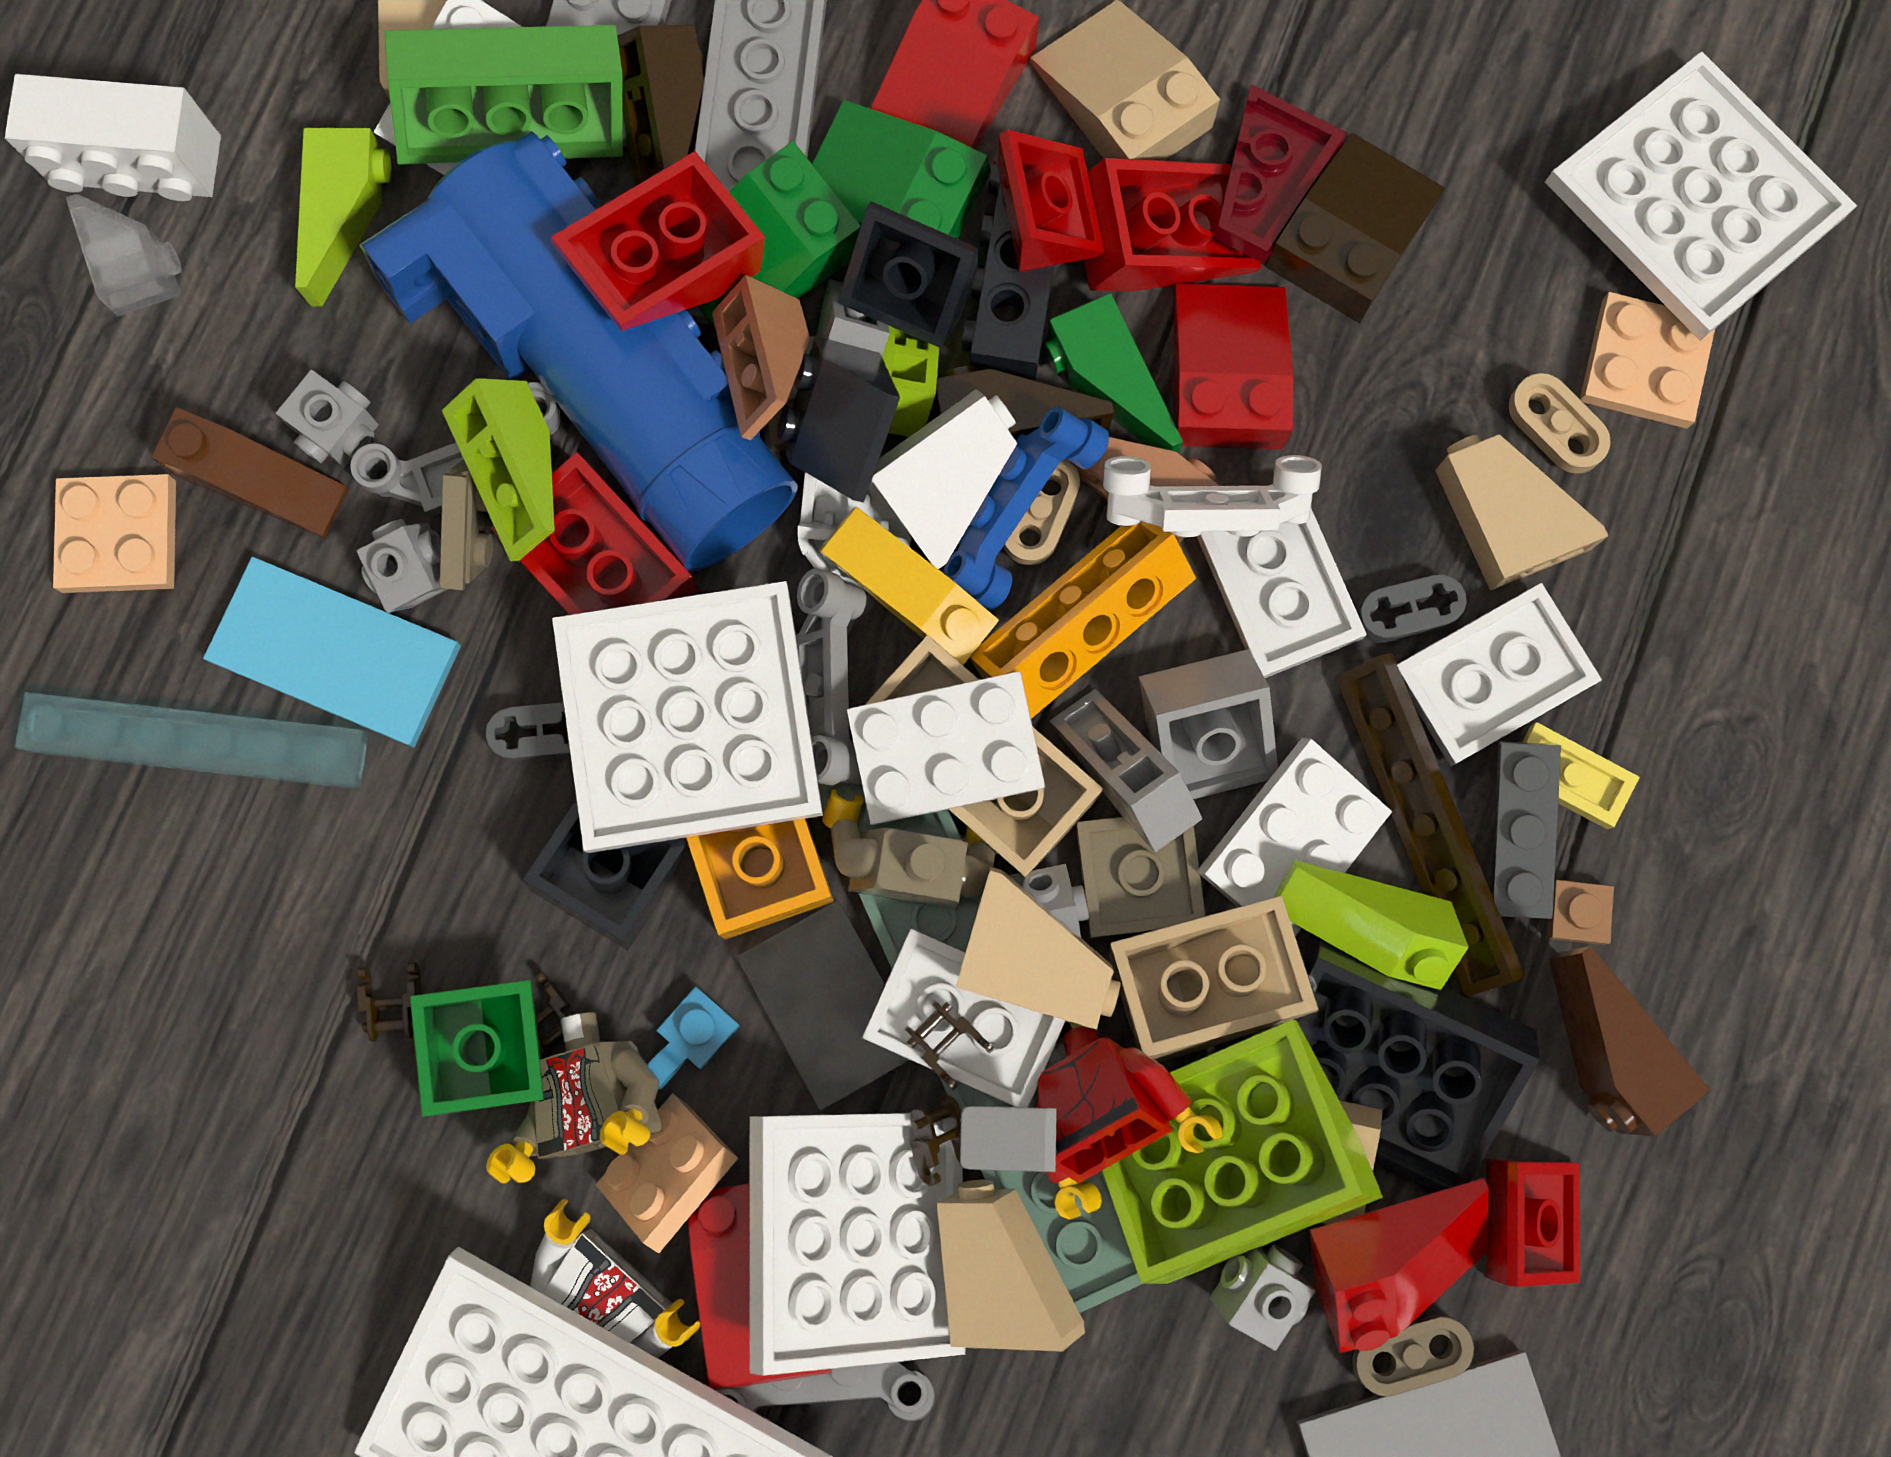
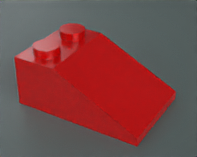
M922 0L914 13L870 109L935 130L976 150L1036 49L1039 17L1008 0Z
M696 151L551 236L552 245L621 331L721 297L732 290L745 275L753 277L761 272L765 236Z
M1104 158L1089 170V181L1105 248L1104 254L1084 260L1090 291H1141L1173 286L1175 284L1255 273L1262 269L1260 261L1216 239L1232 165Z
M1175 284L1172 420L1183 441L1182 446L1283 450L1293 431V365L1286 287Z
M1484 1178L1310 1230L1315 1292L1340 1354L1354 1349L1360 1351L1373 1350L1385 1344L1388 1339L1397 1337L1488 1252L1489 1187Z
M750 1183L712 1189L688 1218L690 1249L709 1387L716 1391L832 1373V1369L764 1376L750 1373Z

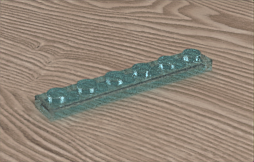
M25 692L15 748L24 752L360 789L369 733L361 729Z

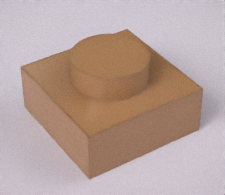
M1555 880L1553 917L1547 920L1546 939L1596 945L1610 944L1614 886Z

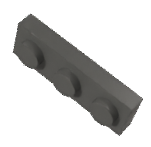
M1499 741L1491 894L1500 916L1552 919L1561 759L1560 744Z

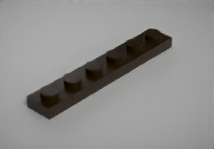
M1393 654L1380 655L1336 676L1335 678L1388 808L1392 811L1391 815L1423 894L1452 902L1469 947L1454 969L1465 997L1467 998L1525 977Z

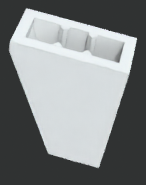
M977 389L879 458L872 477L876 487L931 564L937 569L944 566L949 560L1017 445V442L1008 430L1016 424L1008 409L997 395L987 400Z

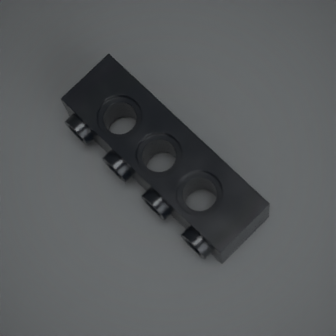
M993 161L988 194L998 196L995 214L984 212L979 246L989 247L986 266L977 265V273L971 287L970 298L980 299L977 318L966 317L961 350L971 352L970 366L975 367L977 371L993 369L1036 381L1055 265L1019 272V269L1010 268L1002 262L1005 256L1015 253L999 179L997 161ZM1010 305L1018 309L1021 316L1014 321L1005 322L996 318L992 312L1000 306Z

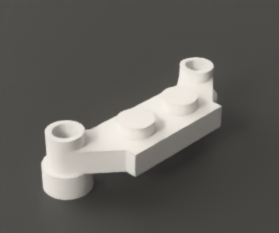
M1288 455L1280 457L1275 462L1273 484L1268 486H1151V465L1149 462L1130 456L1113 457L1108 459L1104 466L1103 487L1108 491L1107 520L1113 524L1124 526L1135 525L1143 521L1160 526L1163 532H1171L1181 537H1195L1202 534L1203 531H1227L1230 534L1244 537L1254 536L1259 531H1278L1279 524L1283 522L1301 524L1309 521L1312 494L1319 489L1322 465L1319 461L1306 456Z

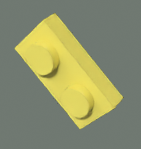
M1537 722L1531 725L1523 742L1556 743L1561 745L1558 803L1607 830L1614 828L1640 777Z

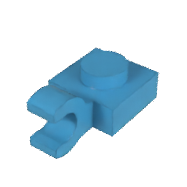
M697 987L689 993L657 1030L669 1041L667 1046L648 1064L659 1079L658 1089L662 1090L688 1059L702 1070L740 1027L736 1021Z

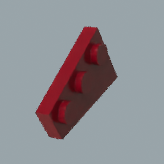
M1250 84L1216 239L1265 263L1272 253L1275 243L1300 204L1343 146L1347 132Z

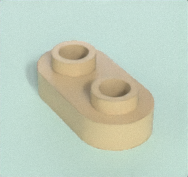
M1534 374L1525 378L1513 391L1509 400V412L1513 421L1559 468L1569 473H1585L1596 467L1606 457L1610 448V435L1606 426L1561 380L1549 374ZM1529 400L1541 402L1545 413L1535 414L1532 412L1528 405ZM1575 439L1581 442L1584 453H1573L1569 449L1568 440Z
M1067 459L1062 460L1048 479L1056 481L1060 485L1061 491L1056 495L1049 496L1041 490L1003 546L1008 556L1020 564H1040L1050 558L1057 547L1076 501L1080 486L1078 471ZM1026 530H1033L1040 536V542L1034 546H1026L1020 541L1019 536Z

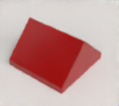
M1008 129L1000 133L997 169L1019 272L1095 258L1104 254L1105 248L1083 149Z
M1487 1159L1486 1183L1489 1187L1486 1278L1513 1287L1580 1283V1163Z

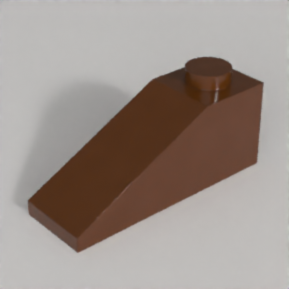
M178 407L175 408L151 456L158 464L180 479L324 539L349 490L345 485L241 434Z

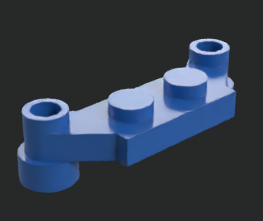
M1057 406L1046 413L1038 429L1027 436L1021 433L1016 440V447L963 534L958 551L947 561L943 574L958 584L985 609H996L1009 594L1012 586V574L1009 570L995 563L996 556L1062 460L1067 459L1081 469H1088L1094 466L1105 453L1109 442V433L1087 417L1078 419Z

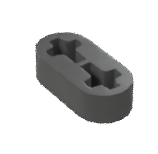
M1432 575L1380 588L1370 593L1360 604L1357 614L1367 634L1365 637L1368 640L1376 643H1389L1450 626L1465 610L1467 603L1466 593L1462 585L1453 577ZM1433 589H1436L1440 597L1449 596L1451 604L1444 609V616H1440L1438 609L1434 607L1418 611L1417 604L1426 601L1433 594ZM1382 602L1383 607L1388 611L1404 607L1406 614L1396 617L1390 623V629H1385L1382 621L1373 622L1370 617L1378 608V603Z
M564 702L509 707L494 714L487 724L486 739L488 745L494 753L507 761L525 762L571 757L570 745L567 739L560 734L548 735L547 728H558L566 725ZM515 720L524 730H537V736L520 738L518 740V748L513 750L509 743L500 739V734L508 732L510 730V722Z

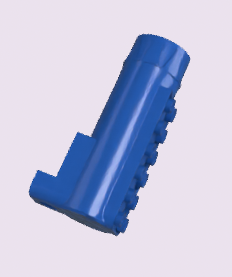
M530 131L517 141L495 143L474 152L460 161L441 178L425 202L360 244L375 277L409 324L447 299L508 380H517L532 370L624 489L637 508L642 520L652 525L687 571L695 572L709 568L738 552L777 520L794 499L798 486L760 438V431L751 440L741 437L722 355L717 350L710 354L697 339L701 332L686 310L621 331L552 245L551 236L592 213L600 205L593 191L582 178L573 181L563 169V166L566 165L565 158L548 135L540 139L534 132Z

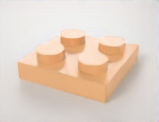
M1608 292L1602 299L1580 400L1583 403L1688 429L1696 419L1715 329L1700 341L1666 306Z
M169 474L56 479L53 588L61 593L174 589L176 480Z
M673 1093L657 1110L663 1131L651 1134L649 1140L641 1146H635L630 1143L628 1151L624 1155L617 1156L608 1166L606 1173L595 1184L639 1239L657 1253L661 1252L738 1159L689 1105Z

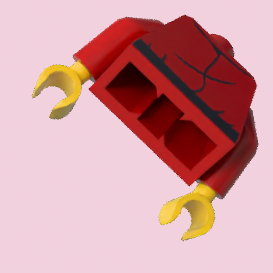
M1078 1027L1067 1032L1063 1037L1067 1057L1042 1071L1037 1080L1039 1100L1037 1101L1036 1108L1056 1109L1055 1172H1046L1051 1184L1058 1183L1061 1189L1055 1198V1208L1058 1214L1066 1219H1074L1081 1215L1075 1201V1194L1079 1197L1082 1207L1087 1213L1094 1212L1101 1206L1102 1200L1098 1188L1091 1182L1084 1180L1172 1132L1170 1123L1172 1119L1175 1118L1180 1124L1178 1138L1181 1146L1189 1152H1204L1203 1147L1193 1136V1129L1197 1123L1202 1124L1213 1139L1218 1140L1222 1137V1128L1214 1117L1209 1115L1196 1116L1189 1108L1192 1103L1191 1098L1164 1066L1138 1048L1124 1049L1110 1038H1098L1095 1029L1090 1027Z

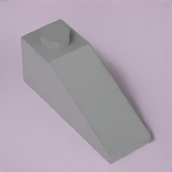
M1096 689L1049 720L1054 730L1093 780L1103 788L1104 794L1125 821L1154 852H1157L1203 819L1180 772Z

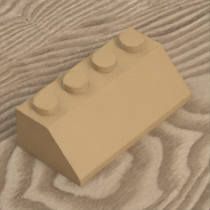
M927 635L865 705L978 681L979 679ZM1034 727L1033 731L1045 789L949 809L1024 877L1059 843L1100 797L1103 788Z

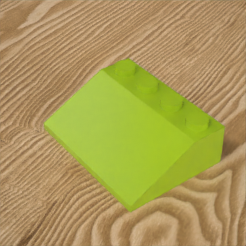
M1294 1019L1170 1073L1191 1098L1192 1103L1189 1108L1196 1116L1209 1115L1219 1122L1222 1128L1221 1139H1213L1208 1134L1206 1128L1202 1124L1197 1123L1193 1129V1136L1203 1147L1204 1152H1189L1180 1144L1178 1138L1180 1124L1174 1118L1170 1121L1172 1132L1102 1170L1141 1284L1171 1283L1383 1198L1361 1141L1297 1020Z

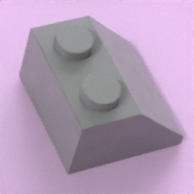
M1250 649L1139 676L1145 721L1151 744L1180 772L1193 799L1268 781L1278 769L1270 688Z

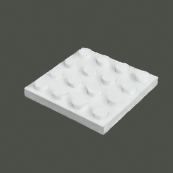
M1702 51L1554 169L1545 181L1568 207L1700 341L1847 217L1857 206Z
M786 581L552 618L583 849L585 852L591 853L823 816L789 590Z
M911 1113L750 1117L751 1374L764 1376L965 1355V1348L951 1347L937 1210V1203L957 1192L958 1184L963 1182L962 1166L955 1156L951 1140L939 1145L940 1152L937 1156L940 1164L930 1169L931 1173H939L941 1181L934 1186H928L922 1182L918 1175L909 1141L915 1139L910 1118ZM942 1121L933 1124L936 1136L945 1133Z

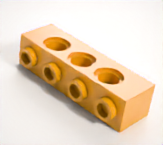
M1143 521L1135 525H1122L981 643L969 658L983 679L1020 671L1032 719L1191 584L1196 577L1173 533L1163 532L1160 526Z

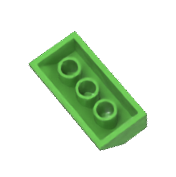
M616 25L384 30L387 80L398 164L460 162L484 147L499 142L517 141L530 131L534 132L540 139L548 135L557 145L565 159L623 157L622 67Z

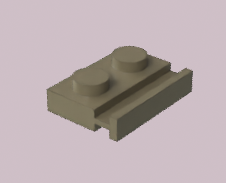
M464 458L450 469V473L443 474L440 588L462 591L465 589V583L470 584L484 570V567H489L493 553L492 534L485 533L486 512L488 511Z

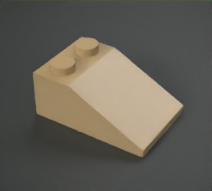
M1115 0L1030 58L1031 65L1103 159L1165 161L1213 127L1220 98L1185 54L1119 0Z
M1282 896L1110 943L1109 957L1116 981L1121 982L1119 991L1136 1048L1158 1063L1195 1053L1318 1011Z

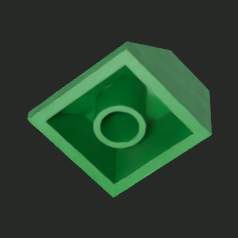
M532 980L410 996L422 1117L545 1100Z

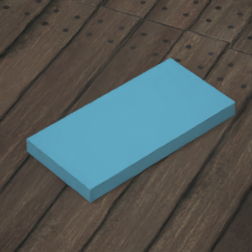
M251 557L203 659L414 748L461 645L452 639Z

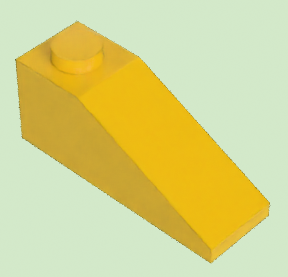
M853 507L818 550L922 639L927 635L930 636L962 665L965 664L999 621L958 584L858 507Z

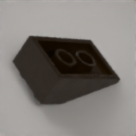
M1351 133L1306 195L1280 235L1266 268L1360 324L1441 197L1445 187L1356 134Z

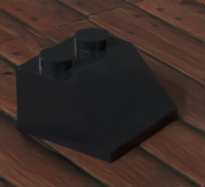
M871 201L867 206L837 303L942 348L963 313L977 273L978 248Z
M815 336L810 354H804L794 381V386L798 388L793 407L785 406L782 411L778 425V439L783 442L790 464L851 500L864 503L900 396L879 352Z
M576 799L523 878V881L531 892L628 951L659 904L688 846V842L679 838L587 853L583 849Z

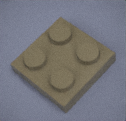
M1123 817L1076 823L1083 890L1089 914L1087 922L1090 939L1152 932L1206 917L1201 878L1197 872L1199 863L1194 826L1157 852H1154Z

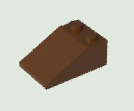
M1592 946L1558 952L1549 959L1579 1084L1591 1099L1587 1104L1589 1112L1603 1128L1609 1132L1615 1129L1620 1134L1656 1137L1711 1091Z

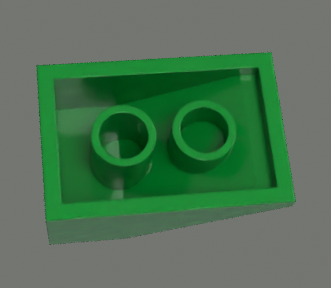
M843 100L812 164L860 225H862L867 206L872 201L959 239L991 174L986 154L935 130L847 100Z
M794 141L749 171L729 191L765 236L761 272L752 278L799 299L850 262L861 225ZM731 290L716 300L697 306L715 330L712 312Z

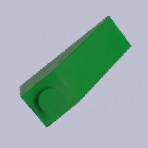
M1112 294L1105 295L1050 319L1047 335L1048 341L1043 342V348L1052 370L1056 374L1063 371L1070 387L1076 392L1112 402L1114 410L1112 420L1143 444L1179 453L1183 443L1181 436Z

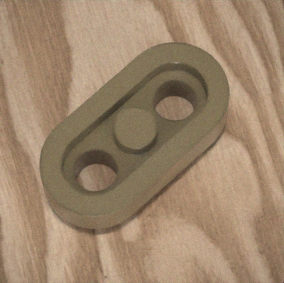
M1432 1315L1414 1320L1397 1337L1388 1339L1385 1344L1369 1351L1355 1349L1352 1365L1357 1379L1368 1390L1380 1396H1395L1461 1375L1472 1361L1474 1346L1471 1335L1461 1323L1447 1316ZM1436 1335H1444L1448 1343L1447 1350L1440 1356H1433L1429 1349L1430 1341ZM1379 1352H1388L1391 1356L1390 1368L1383 1373L1375 1372L1372 1365L1373 1358Z

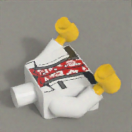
M562 1199L546 1217L544 1222L546 1233L536 1252L530 1284L531 1288L656 1358L661 1357L673 1346L683 1344L701 1327L699 1320L692 1326H686L680 1322L677 1316V1309L685 1304L682 1299L672 1303L594 1230L585 1231L578 1237L590 1222L591 1217L588 1213L585 1212L577 1222L570 1221L564 1214V1206L568 1203V1200Z

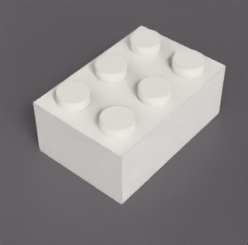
M15 74L5 139L25 158L28 164L32 165L48 181L50 186L67 192H81L83 187L103 188L109 193L125 197L136 196L137 191L154 192L171 200L189 201L192 196L212 197L221 135L185 88Z

